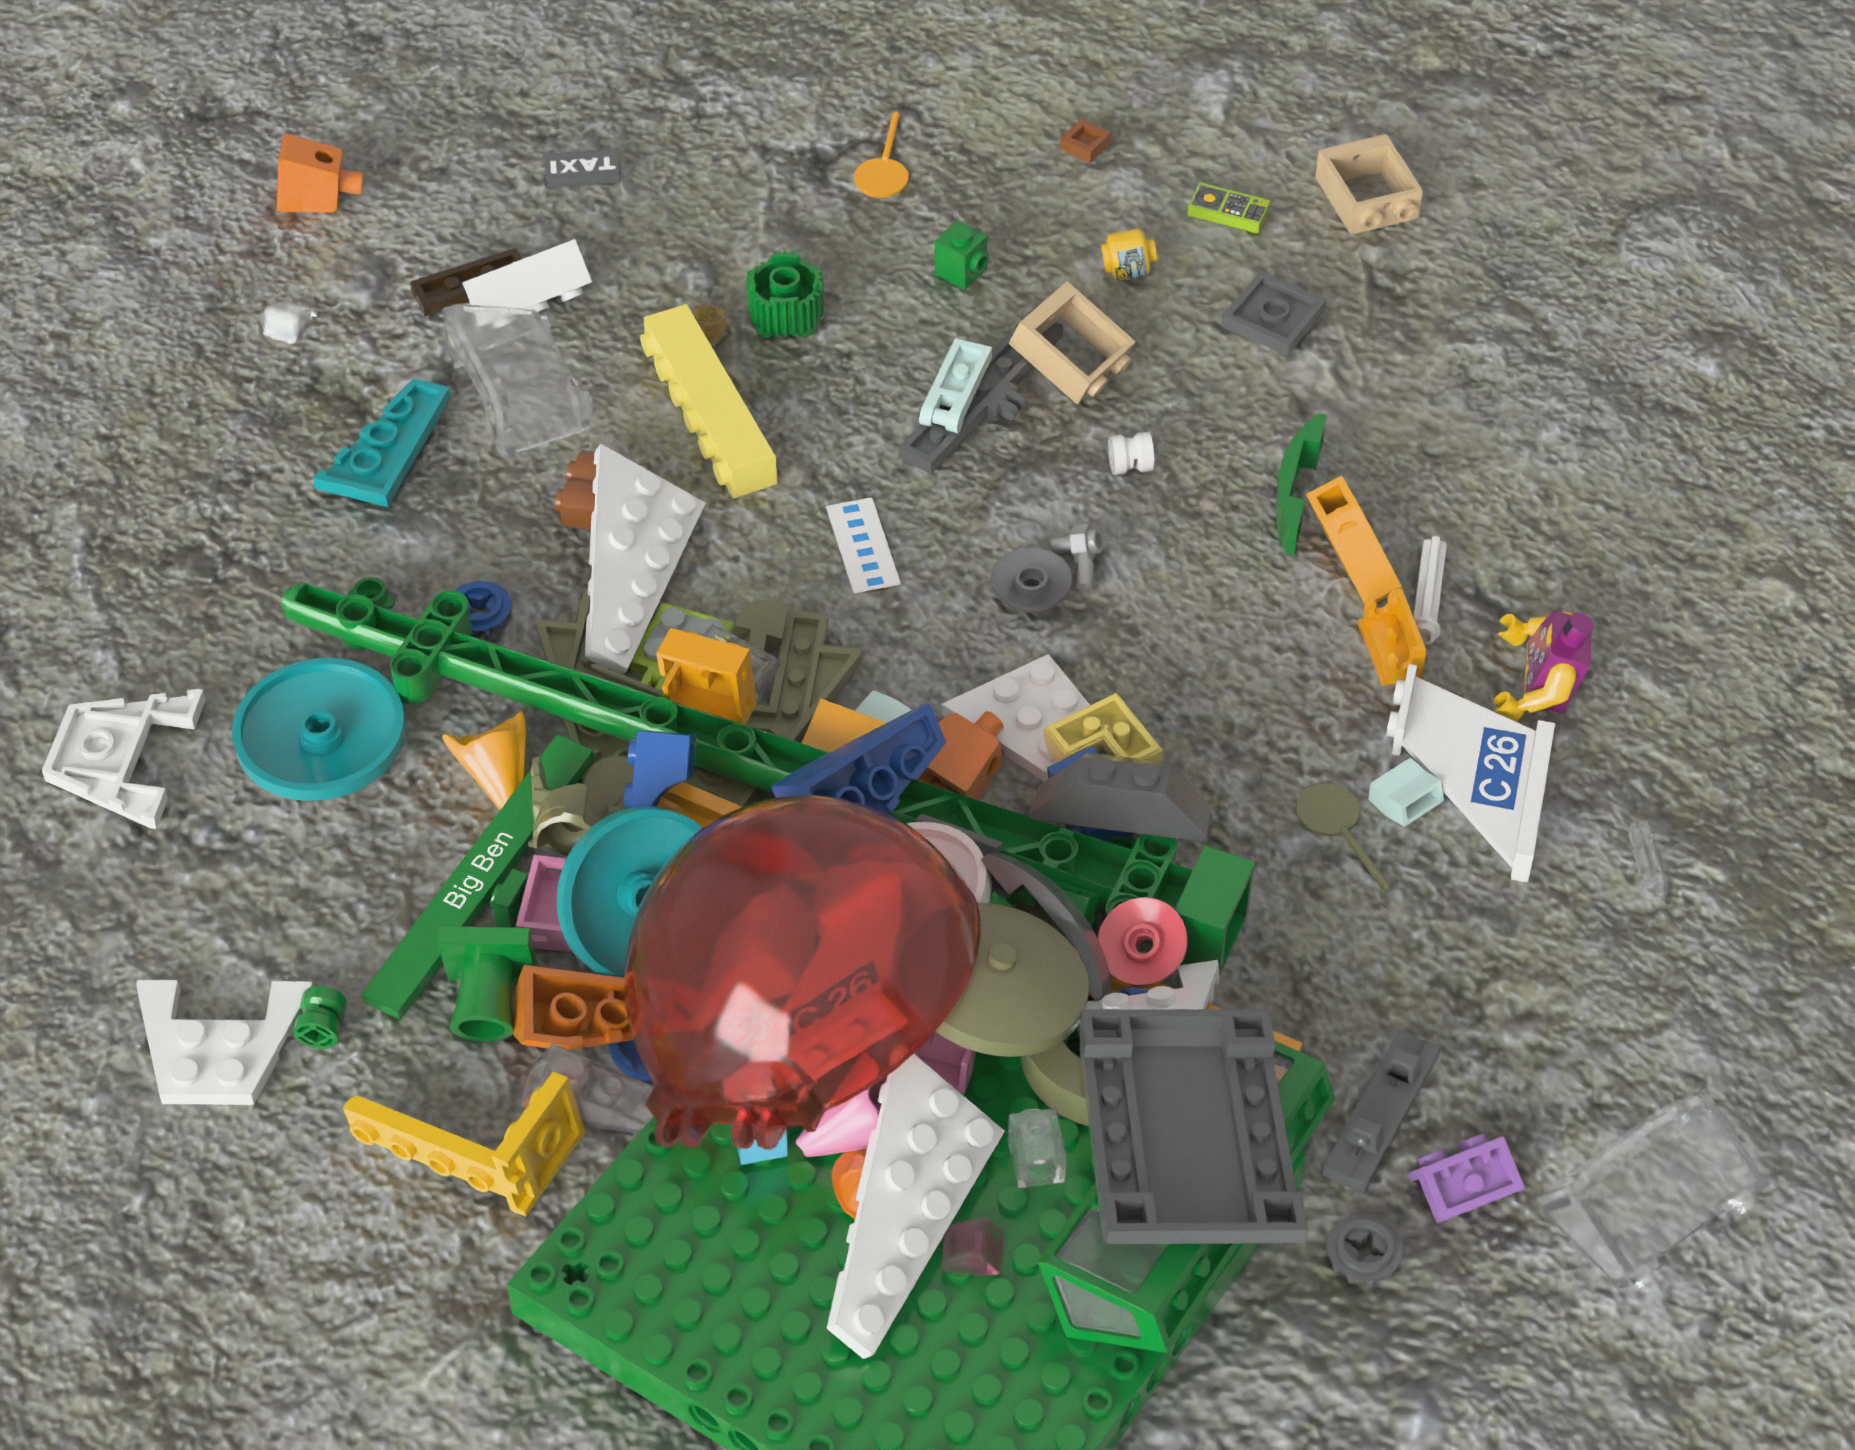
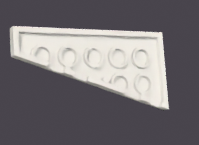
M600 443L594 452L596 477L593 480L592 493H595V507L591 514L589 565H592L591 579L588 582L590 613L586 619L585 658L595 664L624 675L704 508L705 502Z
M1047 654L942 703V715L946 717L950 713H958L970 722L975 723L985 711L992 712L1004 725V729L996 738L1000 741L1001 749L1005 751V756L1045 782L1048 780L1047 767L1056 762L1047 749L1044 739V727L1090 706V704L1050 655ZM1104 749L1097 752L1099 754H1107ZM1134 833L1128 836V838L1136 842L1140 834Z
M900 1041L890 1046L887 1062L890 1063L887 1081L881 1085L878 1102L881 1103L876 1129L870 1133L856 1196V1201H859L855 1223L849 1227L846 1240L850 1246L845 1268L839 1272L827 1329L863 1359L875 1353L1005 1132Z

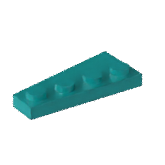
M413 378L382 409L383 415L376 422L368 423L359 432L360 438L349 449L343 447L334 456L335 463L327 471L321 469L313 477L314 488L388 507L450 401V388Z

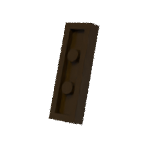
M513 248L410 281L411 293L426 317L469 303L470 301L463 282L523 258L517 248Z

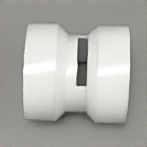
M1138 432L1133 438H1125L1121 434L1109 435L1108 455L1113 475L1125 474L1129 469L1133 468L1138 469L1140 472L1153 471L1154 449L1150 432Z

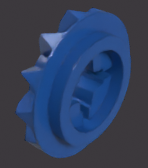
M474 581L461 585L454 590L464 594L468 599L472 626L471 636L476 631H484L489 635L491 628H503L505 619L511 617V598L508 592L498 584L488 581ZM471 607L479 610L486 607L487 613L477 611L472 614Z

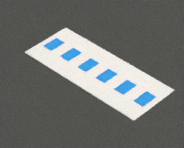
M872 497L826 506L853 593L901 585Z

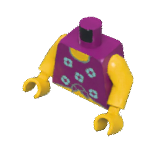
M1552 611L1547 616L1530 618L1528 623H1523L1512 614L1504 615L1501 617L1500 623L1506 626L1508 630L1499 632L1498 635L1513 646L1521 645L1528 635L1531 637L1527 642L1524 698L1516 700L1507 691L1499 693L1493 700L1494 704L1498 707L1494 712L1515 722L1519 721L1525 710L1533 713L1542 709H1548L1563 714L1590 666L1591 639L1594 626L1591 618L1579 612Z

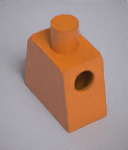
M283 133L278 158L277 211L334 212L338 208L340 192L362 194L364 173L342 170L343 151L339 147Z
M985 711L975 723L970 722L958 713H950L938 722L946 743L917 781L980 800L1002 764L1001 743L996 737L1004 729V725L995 714L989 711Z

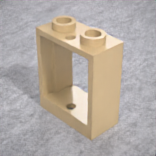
M1387 134L1318 150L1315 178L1350 235L1419 218L1423 190ZM1381 173L1393 194L1357 202L1345 181Z
M1066 281L1019 323L1009 345L1078 405L1088 395H1091L1093 398L1096 397L1109 381L1107 378L1112 373L1117 377L1128 367L1132 361L1128 355L1136 341ZM1060 318L1107 358L1089 376L1042 336Z

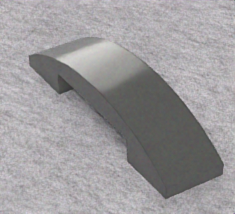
M999 852L984 856L981 861L1006 892L1012 895L1020 893L1027 888L1079 951L1087 971L1089 993L1098 1001L1104 996L1113 992L1111 976L1102 947L1084 915L1065 892L1040 871L1016 858Z

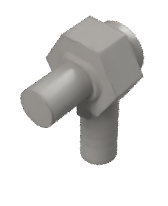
M1089 523L1074 525L1069 536L1051 539V550L1055 554L1072 552L1074 562L1078 564L1076 588L1081 591H1089L1092 589L1094 563L1092 560H1094L1096 553H1101L1103 550V537L1101 531L1098 528L1093 529Z

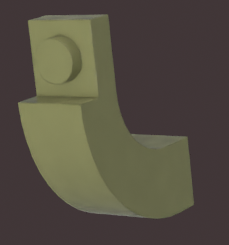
M1064 1042L1040 1053L1021 1056L1023 1072L1037 1096L1058 1114L1079 1124L1089 1126L1081 1058L1073 1054Z

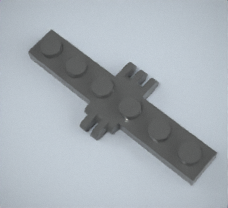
M1055 322L1042 336L1054 346L1063 337V325ZM1019 323L992 350V359L964 416L960 432L946 431V426L934 424L932 427L920 424L898 447L900 459L932 474L986 416L996 418L1000 415L1013 420L1019 411L1027 405L1026 398L1019 393L1016 385L1034 366L1009 345ZM940 405V409L949 411L951 408L948 406Z

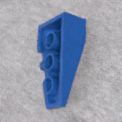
M926 703L804 765L772 785L771 788L789 826L830 864H833L852 845L877 832L875 827L887 812H892L900 802L899 796L912 780H917L945 745L946 740L930 704Z

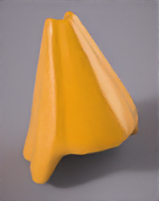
M523 711L518 712L513 718L481 734L469 736L444 734L442 736L448 749L481 786L499 811L525 778L527 727Z

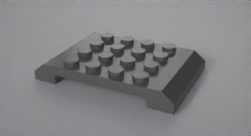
M1269 1009L1081 1010L1080 1056L1102 1238L1106 1244L1306 1243L1308 1226L1302 1192L1296 1191L1273 1060L1275 1040Z

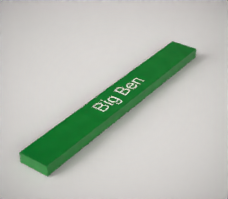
M557 734L540 756L549 791L576 784L595 760L593 750ZM531 770L362 992L361 996L365 1004L401 1020L443 964L437 945L438 926L470 927L490 901L497 884L505 881L510 871L514 869L528 850V842L533 838L534 824Z

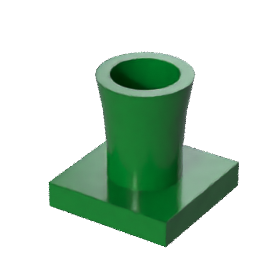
M438 926L437 945L448 980L461 981L457 1003L449 1026L450 1030L459 1037L480 1042H493L509 1038L513 1032L511 982H518L524 965L539 967L530 928Z

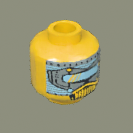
M1139 228L1113 232L1107 236L1106 243L1101 244L1106 274L1112 273L1114 279L1118 281L1147 276L1151 270L1150 262L1157 261L1154 239L1146 240L1144 231Z

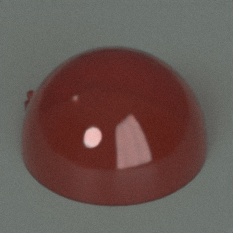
M818 795L779 797L746 805L709 823L682 844L656 874L639 905L627 944L624 970L626 1013L631 1033L643 1066L655 1085L645 1105L658 1122L656 1123V1128H654L657 1144L663 1145V1147H672V1145L678 1142L679 1138L680 1144L689 1148H696V1146H699V1143H702L701 1139L705 1137L711 1124H734L730 1130L733 1146L739 1147V1149H748L752 1147L756 1139L757 1146L766 1150H773L779 1144L778 1141L781 1140L788 1125H800L807 1132H815L825 1111L871 1088L917 1052L939 1028L962 995L972 974L981 939V917L978 903L972 889L950 859L914 828L879 809L847 799Z

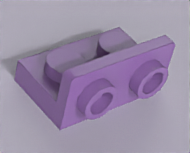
M1485 1133L1460 1142L1459 1145L1462 1152L1447 1158L1444 1149L1418 1159L1421 1168L1409 1172L1408 1176L1411 1182L1419 1179L1436 1223L1525 1189L1504 1136L1488 1142Z

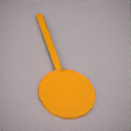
M895 111L892 115L882 158H874L863 162L854 173V184L859 191L868 196L876 198L890 197L900 193L908 184V171L904 165L896 160L889 159L900 116L898 111Z

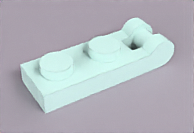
M954 339L921 408L919 418L921 425L932 427L934 424L946 426V431L960 432L964 416L992 359V347ZM940 405L948 406L951 408L949 411L940 409Z

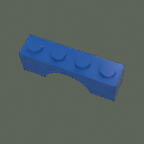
M647 730L637 731V739H631L628 748V765H634L633 783L626 784L624 794L625 809L642 806L657 807L669 789L681 782L693 779L696 735Z

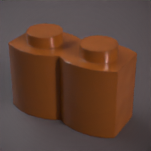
M581 450L576 461H570L566 474L567 483L564 489L559 488L557 491L555 511L560 512L561 525L591 530V514L595 507V493H592L593 480L596 477V464H594V452Z

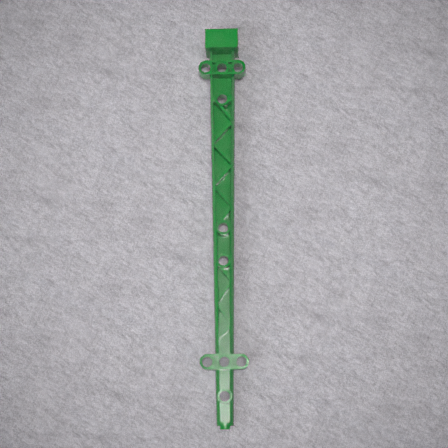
M302 581L297 582L293 587H289L282 598L281 606L285 610L287 620L340 638L344 645L350 649L362 650L367 648L392 657L390 667L394 688L398 692L401 702L407 705H418L427 701L443 677L446 676L630 742L631 739H637V731L642 730L696 735L694 766L774 794L771 788L772 785L804 765L829 753L822 749L673 702L666 697L648 694L472 637L468 599L459 591L448 590L437 594L419 619L373 605L371 599L364 595L354 594L345 596ZM917 780L910 782L899 796L900 802L892 812H887L875 827L876 831H880L899 824L913 823L918 816L925 814L1003 842L1000 853L1030 865L1046 877L1101 894L1097 910L1105 912V918L1115 907L1134 898L1146 897L1163 901L1179 914L1186 927L1188 944L1181 965L1217 960L1220 976L1249 912L1255 862L1204 845L1192 870L1175 864L1176 838L1140 834L1133 849L1130 850L1044 821L1031 820L1029 816Z

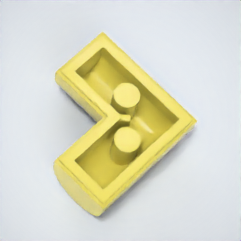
M1117 693L1044 727L1045 743L1056 763L1091 746H1094L1097 752L1104 749L1108 755L1162 761V748Z

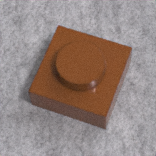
M1081 118L1061 137L1060 149L1091 163L1111 144V132Z

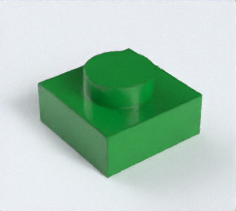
M512 869L504 883H499L495 887L491 896L490 906L494 910L496 927L516 928L528 880L527 873Z

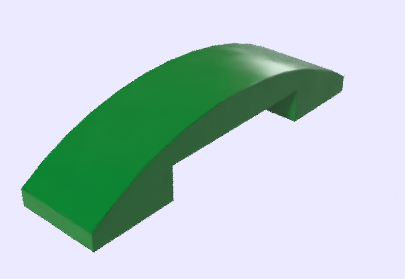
M1317 414L1298 431L1290 442L1281 463L1276 495L1275 521L1281 545L1286 554L1295 555L1302 528L1305 499L1293 497L1301 467L1317 469L1324 442L1327 414Z

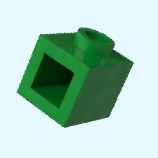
M958 220L955 221L934 241V275L964 290L967 289L987 269L989 254L987 253L988 236Z

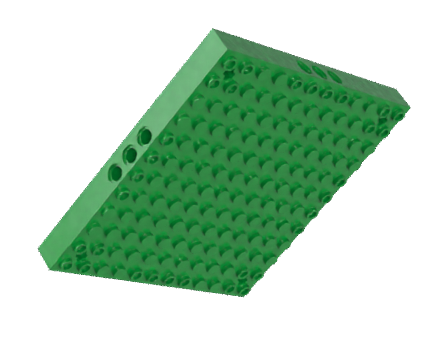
M818 931L816 933L810 960L822 941ZM790 992L750 1006L743 1012L507 1283L513 1315L727 1450H1113L1261 1243L1239 1244L1168 1353L1066 1337L1044 1277L1041 1274L1038 1261L1063 1228L1067 1219L1073 1214L1088 1193L1090 1187L1096 1182L1089 1126L1079 1124L1058 1114L1037 1096L1023 1072L1021 1056H995L975 1052L973 1074L965 1094H961L1005 1132L875 1353L863 1359L827 1329L839 1272L845 1268L850 1246L846 1242L849 1227L855 1223V1219L844 1212L837 1200L832 1185V1169L835 1161L844 1152L807 1157L796 1144V1140L850 1071L864 1049L781 1100L786 1122L788 1156L741 1165L732 1127L731 1115L747 1112L726 1092L724 1079L752 1061L790 996ZM1076 1028L1063 1042L1073 1054L1081 1058L1080 1037ZM877 1041L865 1047L874 1057L876 1056ZM1300 1152L1292 1164L1296 1191H1299L1302 1186L1307 1155ZM1103 1240L1085 1265L1084 1271L1130 1293H1135L1169 1244H1106ZM1092 1293L1090 1315L1083 1327L1141 1336L1135 1318L1130 1311Z

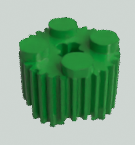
M784 250L783 253L775 251V254L770 256L767 263L761 262L760 266H755L752 270L747 271L748 315L751 318V322L755 323L756 332L766 338L775 335L779 337L781 334L784 337H787L789 334L793 337L796 334L800 337H809L816 332V322L820 323L821 317L824 315L822 270H818L815 265L810 266L809 261L804 263L803 259L795 254V251L787 253Z

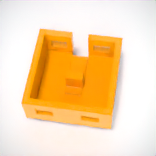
M670 628L656 652L659 673L662 676L667 675L662 684L663 697L673 702L746 725L757 705L750 649L741 647L736 643H726L703 637L695 632H685Z

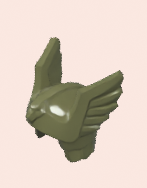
M540 756L533 757L531 776L534 848L540 849L541 846H545L553 852L568 856L577 841L594 824L615 812L625 809L624 794L613 806H609L598 794L584 784L576 783L549 791Z

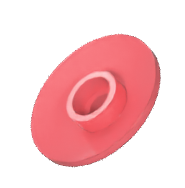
M1134 898L1121 903L1106 916L1098 933V941L1105 955L1109 973L1120 982L1132 986H1150L1167 979L1181 965L1187 951V931L1181 917L1171 906L1154 898ZM1144 940H1151L1153 942L1152 949L1147 953H1140L1138 951L1139 944Z

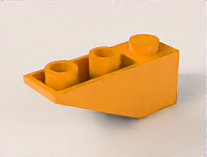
M1342 475L1306 494L1318 523L1364 604L1370 596H1374L1377 603L1387 598L1391 590L1403 589Z

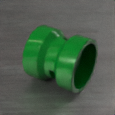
M312 986L307 988L303 992L300 1002V1009L303 1013L296 1018L293 1028L295 1039L311 1048L327 1049L333 1047L337 1043L340 1034L338 1021L344 1017L347 1006L345 996L330 987Z

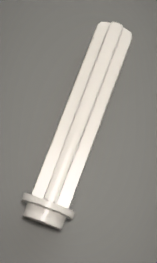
M1432 536V539L1424 540L1422 545L1413 617L1424 645L1433 643L1439 637L1441 630L1437 621L1447 544L1440 541L1439 536Z

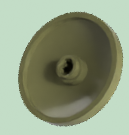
M960 904L930 915L912 933L907 943L901 967L902 984L905 994L913 1009L927 1025L951 1042L976 1052L995 1056L1014 1057L1032 1055L1060 1044L1071 1035L1079 1024L1081 1010L1085 1009L1089 994V980L1085 965L1073 945L1059 931L1027 912L998 904Z

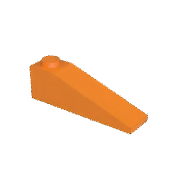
M524 965L512 994V1034L522 1045L573 1050L686 1032L692 1027H697L698 1030L702 1024L695 1026L690 1021L699 987ZM651 1000L647 1006L632 1010L630 1007L641 1001ZM671 1003L680 1005L689 1013L690 1018H681L672 1010ZM658 1020L661 1023L647 1024L646 1021Z

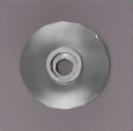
M1037 547L1019 548L1006 553L996 561L991 572V584L999 600L1008 606L1023 611H1043L1058 605L1068 596L1072 586V574L1065 560L1052 551Z

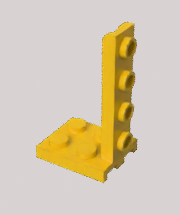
M554 1071L543 1086H539L533 1092L529 1105L519 1119L510 1124L506 1130L504 1140L496 1151L361 1096L351 1097L343 1106L350 1125V1131L360 1142L367 1145L375 1143L390 1149L392 1153L403 1160L409 1161L414 1159L427 1164L433 1171L442 1176H449L451 1174L466 1180L473 1188L481 1192H488L490 1190L505 1196L510 1210L527 1217L586 1133L569 1077Z

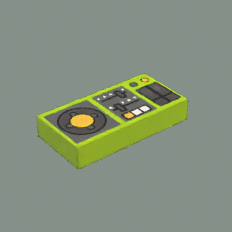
M1200 182L1188 205L1187 216L1258 234L1269 212L1270 200Z

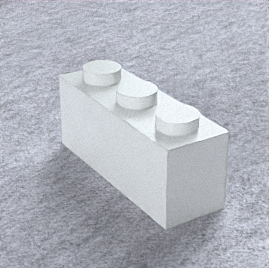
M574 239L465 281L463 286L479 325L491 322L494 329L515 321L512 313L522 309H526L527 314L530 315L548 308L547 300L560 295L563 302L584 294L581 286L592 281Z

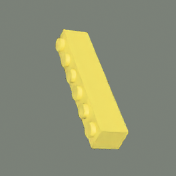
M684 304L643 317L645 334L640 335L642 348L647 357L653 356L655 369L660 381H667L674 406H681L683 409L685 424L689 432H696L703 457L712 460L714 474L719 485H726L733 499L777 485L776 456L688 305Z

